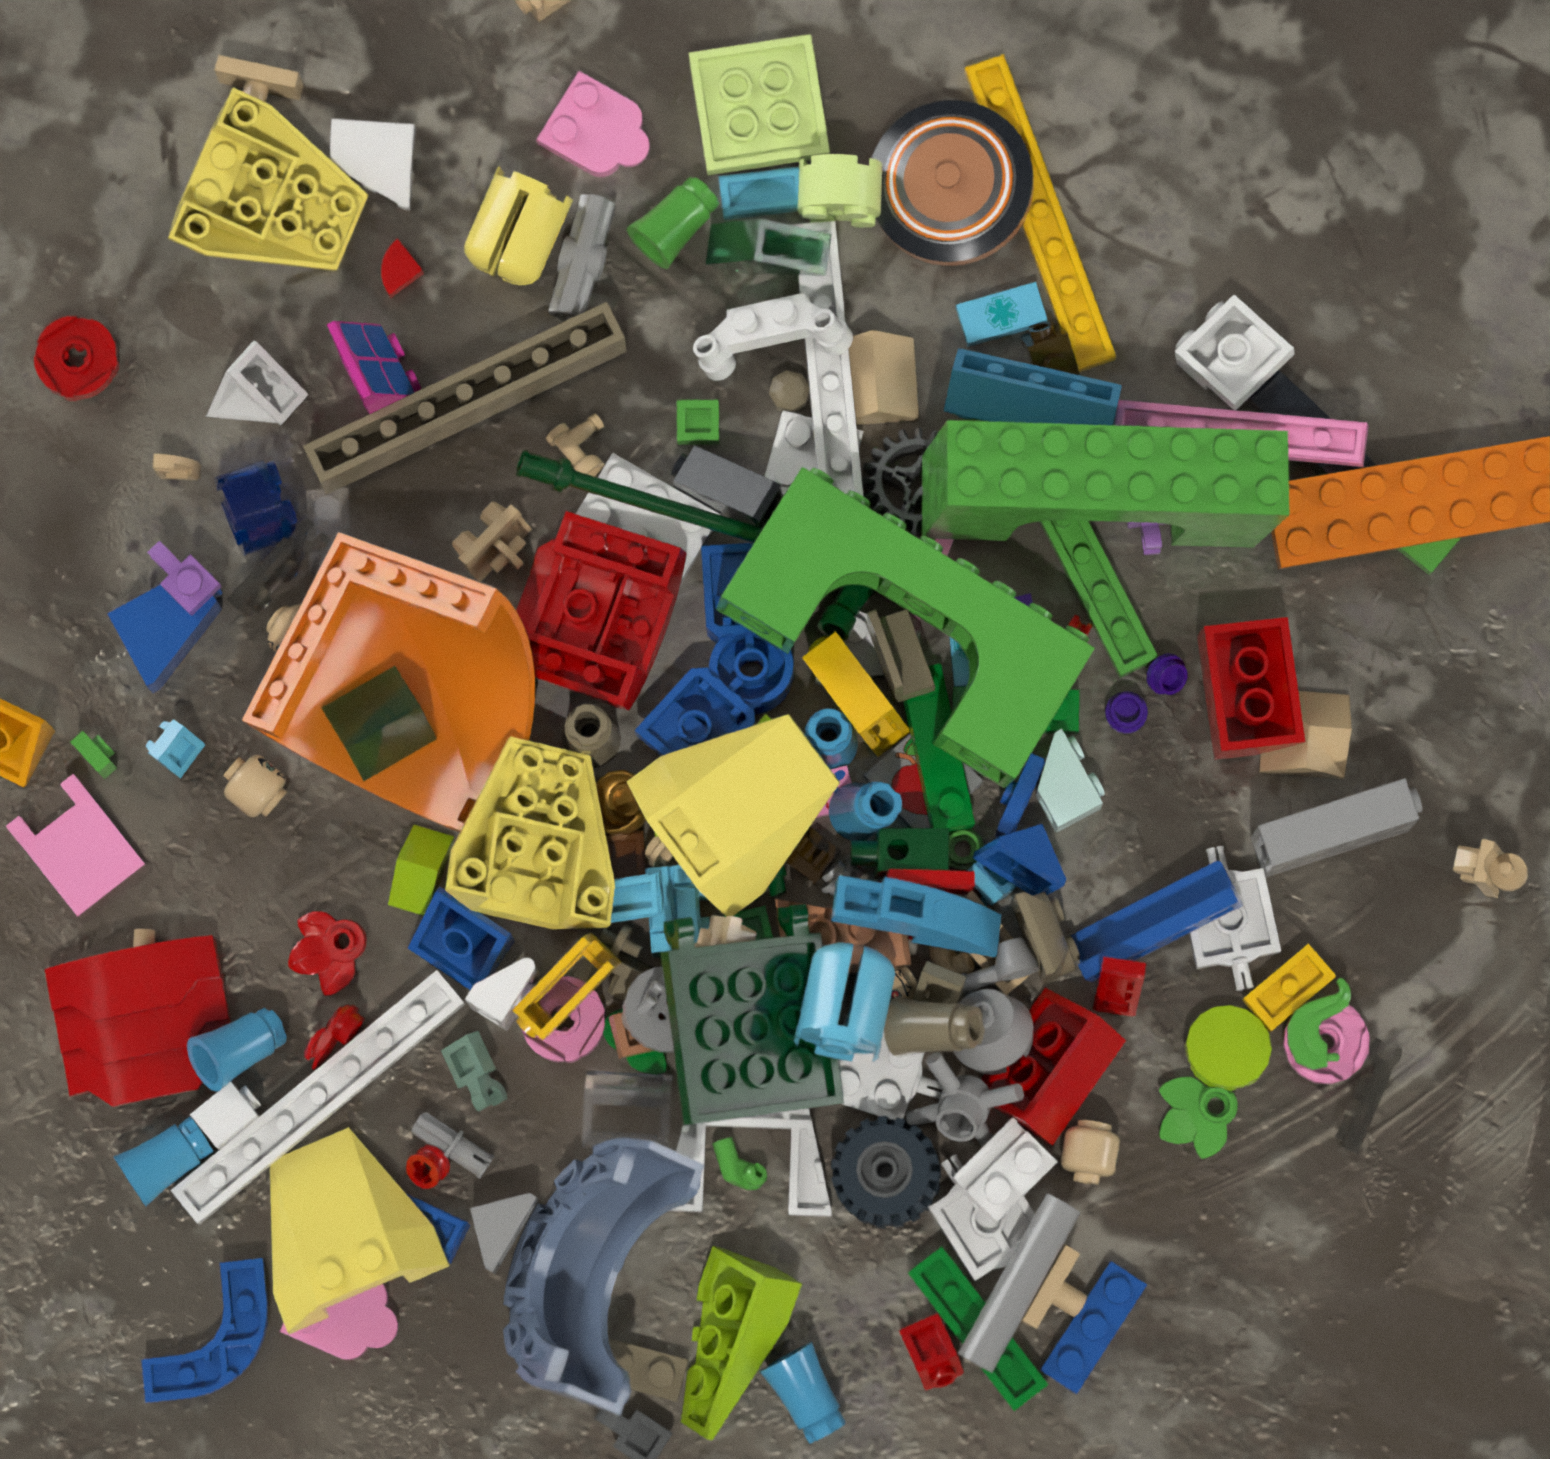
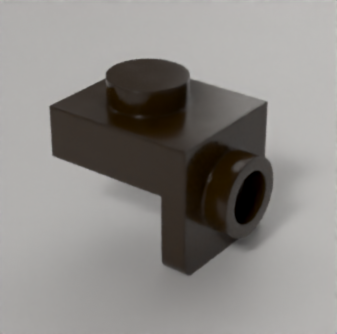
M1042 322L1032 326L1029 329V333L1020 336L1021 343L1027 350L1031 365L1080 375L1068 334L1059 323Z

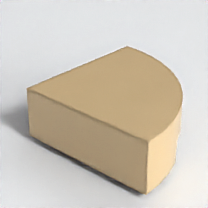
M154 454L153 469L160 479L198 480L201 477V464L195 460L167 454Z

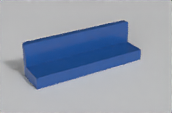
M1215 861L1072 934L1071 936L1080 955L1081 963L1078 966L1085 980L1091 983L1098 980L1103 957L1136 961L1244 906L1222 862Z

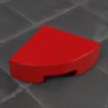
M398 238L387 249L381 265L382 281L390 298L424 274L421 267Z

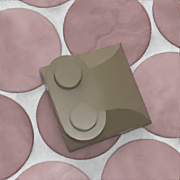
M1045 891L1033 896L1024 892L1016 894L1011 907L1025 942L1038 961L1040 970L1037 972L1042 985L1076 971L1074 962L1080 960V955L1072 936L1065 938L1059 922L1065 919L1056 896L1048 898Z

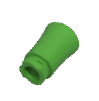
M689 177L682 186L678 185L652 210L629 225L627 233L645 256L659 267L668 269L681 249L710 218V213L719 206V201L704 182L696 177Z

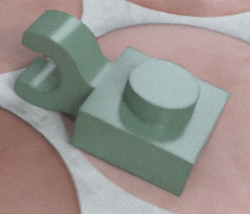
M479 1031L467 1034L441 1050L458 1089L468 1087L472 1103L478 1112L490 1105L496 1106L507 1099V1094L502 1084L489 1076V1073L496 1070Z

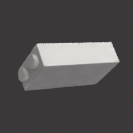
M1401 779L1259 825L1250 839L1260 868H1264L1266 878L1409 832L1419 820L1418 813L1422 812V804L1416 788H1409L1406 779Z

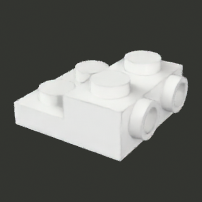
M1233 295L1226 303H1217L1207 314L1206 322L1196 331L1190 330L1181 337L1176 345L1175 357L1176 364L1205 390L1210 388L1236 411L1294 355V348L1238 297Z

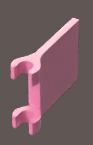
M72 774L60 785L74 801L75 805L37 835L20 816L6 825V827L77 917H79L143 867L145 863L76 775Z

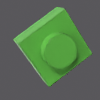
M677 400L678 445L719 444V400Z
M82 731L71 741L72 745L104 779L117 769L109 760L115 752L99 735L91 740Z

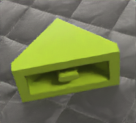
M413 825L397 857L388 901L389 906L424 916L436 890L439 888L455 839L454 836Z

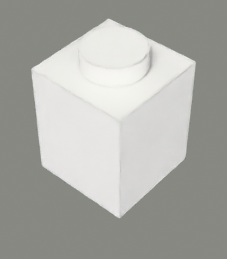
M230 1082L190 1115L215 1147L220 1150L260 1117L256 1109L261 1106V1103L246 1085L238 1089L236 1085Z

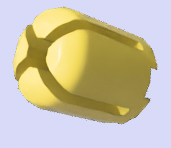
M498 167L466 239L464 251L468 260L482 272L493 277L497 273L498 276L502 277L503 281L513 285L532 284L540 277L573 200L566 195L562 203L556 199V196L549 194L551 190L547 188L548 185L513 171L511 178L504 177V172Z

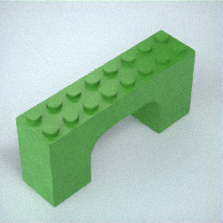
M947 420L922 455V535L931 539L1006 541L1017 527L1027 523L1049 520L1171 524V545L1254 548L1290 515L1288 431Z
M802 467L723 592L716 610L787 654L822 599L833 590L843 586L861 585L871 588L929 623L959 644L965 653L969 666V679L966 689L932 744L1005 789L1018 776L1095 648L1087 643L1089 640L1088 636L1072 626H1067L1064 629L1051 621L1052 614L1041 606L1031 603L1028 607L1014 598L1016 592L999 581H994L991 584L978 576L980 570L970 562L962 558H958L955 562L942 554L943 547L933 539L924 535L920 539L905 531L907 525L894 515L885 513L884 516H881L868 508L870 502L862 495L852 490H849L847 494L832 485L834 480L817 468H812L811 471H808Z

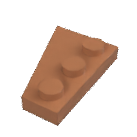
M775 899L777 917L778 908L804 903ZM806 904L809 934L821 932L822 946L838 942L854 944L848 975L857 973L864 946L879 951L891 961L894 967L911 965L907 935L831 921V908ZM778 921L780 937H786Z

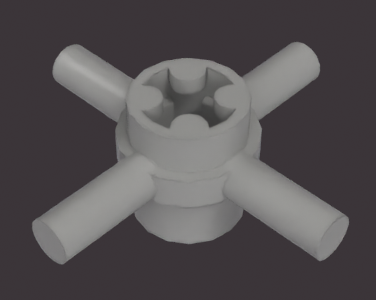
M935 1052L927 1057L926 1063L944 1090L937 1104L907 1111L906 1121L912 1126L913 1124L919 1126L936 1121L938 1130L945 1137L961 1142L968 1141L975 1136L983 1148L994 1137V1134L985 1122L990 1113V1108L1022 1100L1024 1097L1023 1088L1017 1083L989 1090L982 1080L974 1076L961 1075L956 1077L941 1053Z

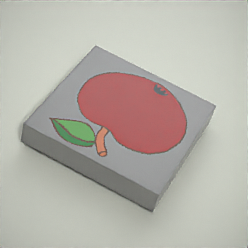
M909 734L866 772L864 778L868 783L882 782L889 784L896 793L900 794L902 808L898 816L909 828H930L911 735ZM962 763L970 796L984 781L971 767Z

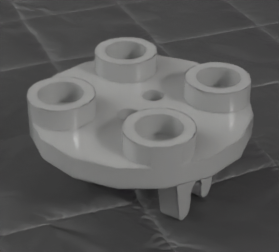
M654 967L638 975L627 988L623 1001L622 1023L630 1031L632 1037L644 1047L657 1052L674 1053L668 1005L666 1003L663 968ZM659 1013L664 1015V1020L659 1019Z

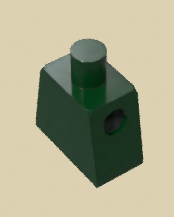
M949 828L878 829L874 841L851 840L850 866L874 867V879L880 880L885 878L888 869L948 871ZM888 849L898 850L902 854L903 859H892L888 854Z

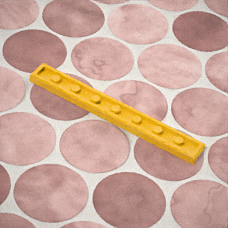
M1004 54L965 67L964 72L975 102L1005 118L1019 133L1030 155L1034 173V193L1030 210L1022 224V228L1057 323L1068 334L1079 372L1116 360L1114 348Z

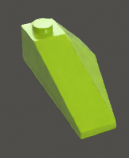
M712 1246L698 1286L697 1301L703 1302L700 1327H693L691 1341L698 1342L695 1366H692L687 1371L681 1417L682 1424L707 1440L715 1438L788 1325L802 1286L801 1282L775 1267L724 1248Z

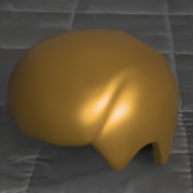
M627 770L607 772L596 783L604 829L608 834H629L640 828L646 821L627 784V781L636 774Z

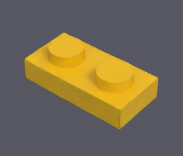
M1308 943L1242 1000L1255 1016L1262 1021L1267 1030L1271 1032L1331 982L1336 975Z

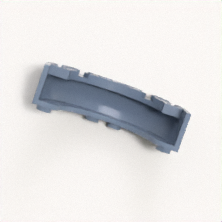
M616 1138L593 1146L592 1155L582 1162L574 1159L554 1180L557 1188L556 1191L552 1194L546 1205L537 1204L524 1228L512 1259L505 1287L503 1305L510 1307L509 1324L503 1328L504 1343L507 1354L514 1357L519 1367L516 1370L517 1374L524 1381L537 1388L621 1415L623 1406L629 1399L631 1387L630 1376L614 1358L608 1340L607 1318L614 1283L624 1265L628 1252L644 1230L662 1214L685 1205L697 1194L701 1184L700 1177L704 1164L651 1140Z

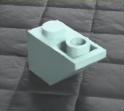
M1062 729L1054 733L1036 793V798L1056 833L1100 810L1103 804L1100 797L1105 795L1097 776L1094 773L1087 775L1080 760L1085 757L1074 736L1067 738Z

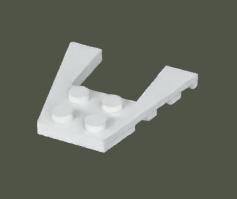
M809 1108L684 1126L683 1124L676 1152L702 1164L705 1162L706 1127L791 1129L788 1215L832 1217ZM704 1168L700 1177L701 1184L697 1194L685 1205L669 1211L703 1212Z

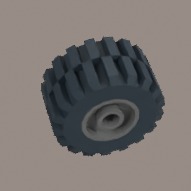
M878 1116V1120L869 1121V1119L861 1121V1126L855 1130L850 1128L845 1133L847 1137L842 1143L838 1142L835 1148L837 1152L835 1159H832L831 1169L833 1171V1177H831L832 1184L846 1210L860 1222L866 1225H875L876 1228L886 1229L888 1226H894L895 1229L904 1227V1223L909 1221L915 1222L920 1219L919 1215L923 1211L929 1210V1207L933 1205L932 1200L934 1196H938L940 1189L941 1167L937 1153L929 1138L914 1124L912 1126L906 1120L896 1117V1120L888 1119L887 1116Z

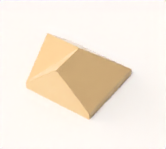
M1299 691L1306 742L1260 754L1259 773L1344 779L1352 730L1350 696L1345 694Z

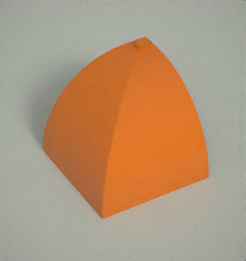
M338 532L242 721L283 747L330 773L405 810L460 833L507 739L510 736L528 741L530 739L535 704V675L530 643L519 615L509 600L497 588Z

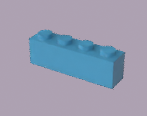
M958 348L950 377L944 412L953 413L963 419L975 418L991 422L1113 425L1122 385Z

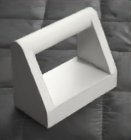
M523 958L474 984L465 1000L472 1010L508 1031L517 1017V1014L512 1009L538 984L540 973L532 959Z

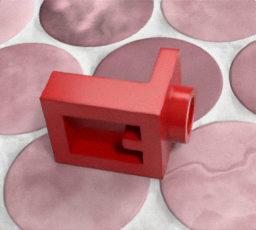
M938 1313L899 1330L925 1390L948 1386L955 1381L956 1377L964 1374L959 1357Z

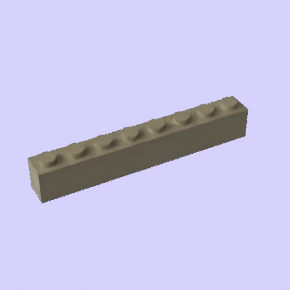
M602 303L304 445L303 448L325 495L627 352L625 336L608 303Z

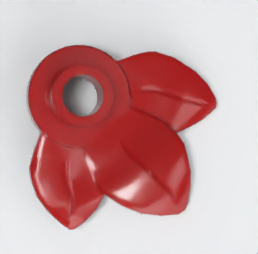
M323 911L307 913L297 920L298 927L305 938L297 942L292 948L288 967L300 974H318L323 994L325 996L336 994L349 985L354 978L355 960L363 954L366 948L367 938L365 931L360 924L353 920L343 919L337 921L330 914ZM342 933L347 934L350 940L348 947L345 949L338 942L339 936Z
M353 1004L339 1007L330 1018L327 1026L318 1030L311 1037L305 1048L304 1058L309 1061L315 1057L312 1070H317L329 1057L338 1041L346 1046L355 1037L365 1020V1017L358 1013V1007Z

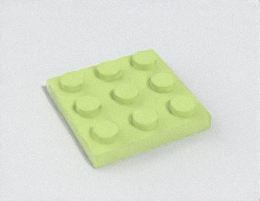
M811 34L689 53L707 176L794 163L802 159L807 161L811 160V156L830 154Z

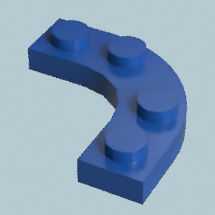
M264 1258L220 1263L224 1304L222 1324L214 1339L202 1349L184 1355L141 1359L145 1403L190 1399L214 1393L232 1383L250 1366L262 1346L268 1327L269 1299Z

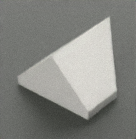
M253 341L225 372L206 417L271 422L282 425L309 394L258 342Z

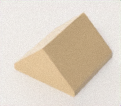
M875 330L853 336V341L848 351L856 425L919 421L914 338Z

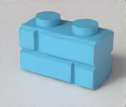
M680 865L645 869V874L659 872L661 877L663 915L649 917L652 957L655 958L661 957L660 952L672 950L664 935V921L691 917L694 925V943H697L700 928H709V917H701L700 901L708 899L696 888Z

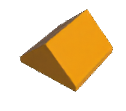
M1 698L0 776L21 787H25L31 779L55 730L46 720Z

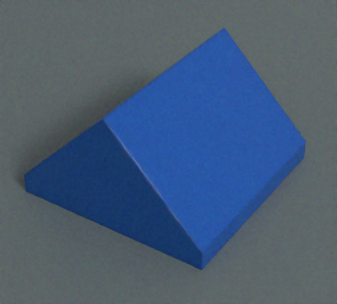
M439 887L408 949L471 990L474 984L493 975L515 940L510 932L480 912L470 910L446 892L445 889Z

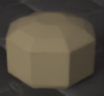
M788 370L772 379L769 390V398L776 410L781 412L784 410L791 413H796L806 407L810 394L809 385L804 376Z

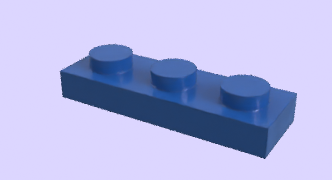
M1110 1261L1087 1296L1083 1308L1073 1318L1040 1371L1074 1394H1077L1147 1284Z

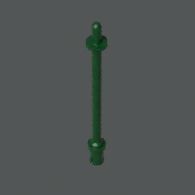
M524 449L518 460L516 476L551 485V490L559 493L563 489L566 490L572 487L755 543L763 528L575 471L571 461L565 458H560L557 461Z

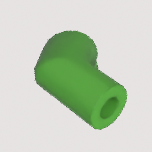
M732 1137L712 1143L722 1177L726 1182L744 1190H757L766 1182L767 1171L765 1167L759 1163L753 1164L740 1159Z

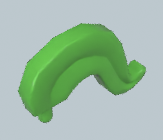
M1343 978L1336 981L1339 989L1336 994L1306 1003L1294 1011L1288 1023L1287 1043L1291 1054L1297 1064L1311 1071L1328 1067L1327 1062H1337L1340 1059L1337 1053H1327V1044L1320 1036L1319 1026L1322 1021L1340 1013L1349 1006L1351 989Z

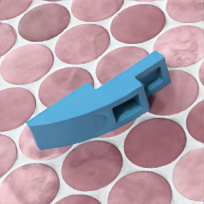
M839 875L835 884L831 921L912 936L913 943L996 957L1001 914L960 896L912 882L885 877L882 883Z

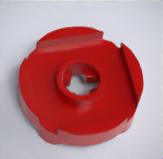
M77 316L59 318L49 324L41 332L37 340L38 346L34 356V367L37 375L52 393L63 397L65 400L78 401L98 395L109 386L119 371L117 345L107 328L96 320L78 318ZM75 348L79 353L84 350L87 351V356L83 359L84 364L82 366L72 365L69 367L66 365V362L70 359L68 352L71 349Z

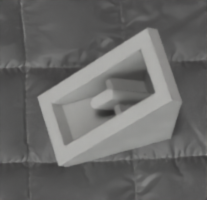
M531 1193L470 1208L484 1266L495 1275L539 1202V1199Z

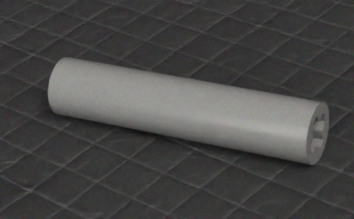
M1045 1195L958 1354L990 1373L993 1372L1080 1215L1078 1210L1054 1196Z

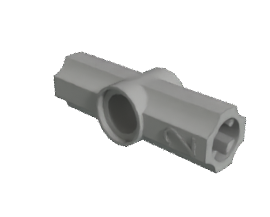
M581 194L570 236H566L563 241L557 266L559 275L548 310L549 315L561 321H567L587 311L594 283L600 280L607 254V246L605 244L616 208L615 203L607 200L605 197L594 194Z

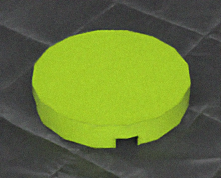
M1232 1005L1213 1007L1200 1014L1191 1025L1185 1043L1186 1057L1194 1075L1209 1087L1223 1088L1227 1091L1237 1090V1088L1245 1086L1248 1087L1255 1083L1266 1070L1272 1051L1270 1036L1262 1021L1248 1010Z

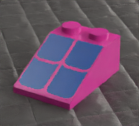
M332 321L326 324L339 356L368 414L422 390L413 370L404 372L398 358L405 354L395 334L392 333L386 336L381 324Z

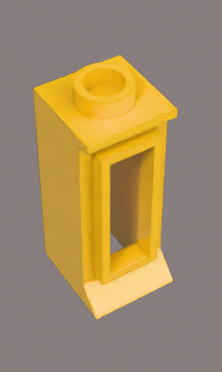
M592 932L583 936L512 1009L519 1016L516 1020L517 1024L530 1037L535 1038L538 1035L542 1040L546 1039L622 962ZM584 955L598 971L552 1017L538 1002Z

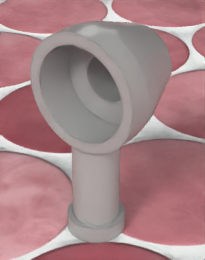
M1014 938L998 944L995 965L969 974H961L967 977L963 993L967 995L975 989L999 981H1011L1031 975L1040 970L1038 961L1023 938Z

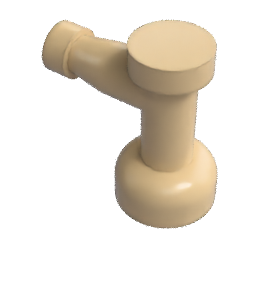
M592 414L587 418V421L577 425L572 430L565 423H562L547 435L546 440L551 446L556 445L566 458L571 461L575 471L597 477L605 466L598 456H587L578 446L595 431L597 432L604 427L602 420L597 414Z

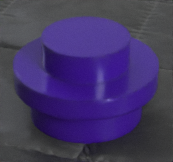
M1167 653L1157 657L1151 663L1147 671L1146 680L1149 688L1157 694L1173 695L1184 687L1188 673L1181 658L1175 654Z
M1130 691L1119 692L1112 696L1105 708L1107 723L1113 730L1122 734L1138 731L1145 724L1148 715L1147 705L1143 698Z

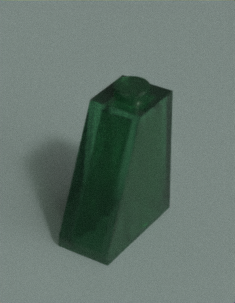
M761 218L711 224L705 265L739 273L826 276L832 234Z

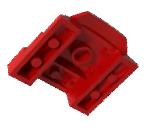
M566 511L556 538L537 548L528 580L516 608L530 643L535 678L588 696L590 699L629 711L651 671L664 639L679 592L687 553L680 547Z
M213 935L183 938L121 949L44 969L70 1097L93 1093L112 1107H117L158 1097L196 1091L203 1084L190 1062L187 1042L192 1037L211 1032L231 1023L216 938Z

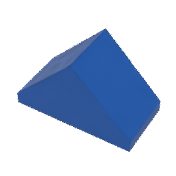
M1043 824L1000 836L976 850L973 855L974 860L1031 896L1044 891L1049 895L1063 887L1066 882V877Z

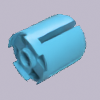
M838 942L823 946L816 951L812 958L794 1042L798 1045L799 1039L802 1038L816 1045L815 1054L851 1062L853 1061L854 1053H874L872 1062L879 1059L882 1046L881 1041L895 979L894 966L879 951L864 946L855 978L846 1025H837L854 944Z

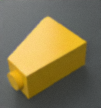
M836 632L830 636H823L817 639L809 647L808 653L802 657L877 757L910 733L907 725Z

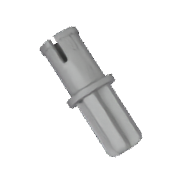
M422 1113L412 1127V1133L427 1144L442 1150L446 1158L449 1157L475 1174L479 1179L495 1157L463 1137L464 1132L462 1130L457 1133L428 1113Z

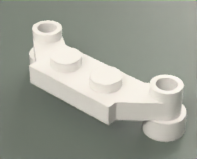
M806 293L728 309L727 317L709 335H703L695 341L693 351L699 358V366L707 377L711 380L719 381L727 378L734 371L736 366L734 353L814 337L827 354L839 355L851 346L853 334L847 324L842 319L836 318L831 310L822 309L812 304Z

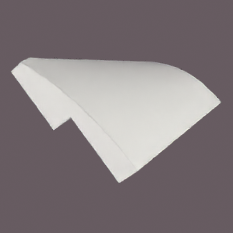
M332 119L330 160L348 177L361 182L363 187L373 193L378 192L396 202L398 207L403 210L411 209L415 125Z

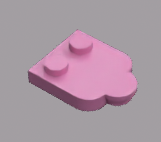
M580 71L537 138V144L596 177L609 176L620 165L624 167L637 166L646 159L649 153V140L642 130V113L638 105Z
M381 1284L327 1307L329 1315L327 1319L292 1334L287 1332L283 1323L279 1332L338 1358L353 1360L362 1356L368 1347L382 1348L390 1344L397 1335L398 1321L395 1314L387 1308L388 1292L386 1287Z

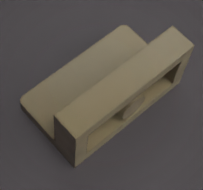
M876 609L867 612V629L894 704L935 691V684L908 610L882 618L878 617Z

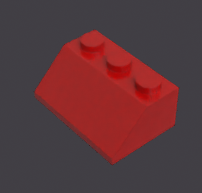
M1288 617L1204 626L1197 635L1214 760L1254 756L1305 743Z
M1045 987L1029 1010L1033 1021V1043L1028 1055L1025 1057L1023 1054L1016 1062L1007 1066V1072L995 1075L984 1074L980 1080L988 1086L989 1090L1017 1083L1020 1084L1024 1092L1022 1100L994 1108L1009 1119L1014 1117L1023 1129L1053 1146L1126 1040L1099 1015Z

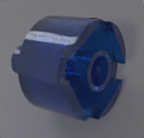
M263 460L214 477L217 491L222 490L226 500L221 502L237 545H242L243 556L292 539V533L297 532L295 526L297 518L290 500H281L279 485L282 484V480L274 461L265 463Z

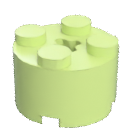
M849 154L811 156V164H808L804 159L799 161L798 213L803 218L810 219V223L838 220L851 221V226L868 228L875 226L876 218L881 215L882 163L880 161L869 158V166L858 164V156Z

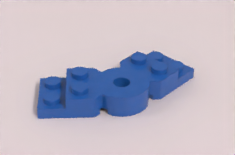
M754 543L701 546L707 637L716 645L710 656L709 668H691L634 730L635 735L660 756L754 726V714H761L774 709L787 697L791 690L794 679V664L791 650L788 654L716 610L723 592ZM747 662H756L763 668L761 673L754 677L745 676L740 672V668Z

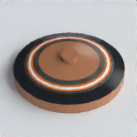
M943 100L917 107L899 118L885 132L872 155V159L882 163L881 215L876 220L882 231L895 246L923 262L943 266H956L984 259L997 252L1015 236L1030 210L1034 193V173L1026 145L1016 129L1005 118L980 104L962 100Z

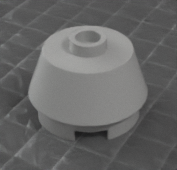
M992 989L977 990L968 994L959 1002L964 1006L978 1007L983 1014V1025L985 1028L981 1045H976L974 1049L953 1051L964 1065L982 1074L995 1075L1007 1072V1066L1016 1062L1023 1054L1025 1057L1028 1055L1033 1043V1021L1029 1010L1022 1002L1012 996Z

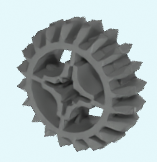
M919 427L915 428L914 439H908L907 432L904 429L899 430V443L897 444L889 436L884 437L883 444L887 452L873 447L871 456L878 463L865 461L863 470L872 476L862 478L863 488L871 490L863 494L864 498L870 504L877 503L871 510L880 515L889 513L899 518L907 525L906 528L912 529L911 534L918 539L920 529H922V514L913 513H915L917 506L922 503V486L919 487L917 492L915 491L913 499L910 501L911 483L906 482H914L916 477H919L922 469V455L938 434V431L933 430L929 440L922 439L923 431ZM920 454L917 462L911 467L896 466L895 469L889 467L901 457ZM882 479L892 482V487L897 488L904 495L901 510L896 508L887 499L883 491Z

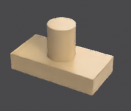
M218 55L215 73L221 84L243 88L244 93L265 103L268 94L300 100L303 83L299 72Z
M1063 1244L1025 1312L1021 1323L1037 1329L1051 1304L1072 1317L1078 1315L1086 1302L1087 1295L1066 1283L1065 1279L1079 1257V1252Z

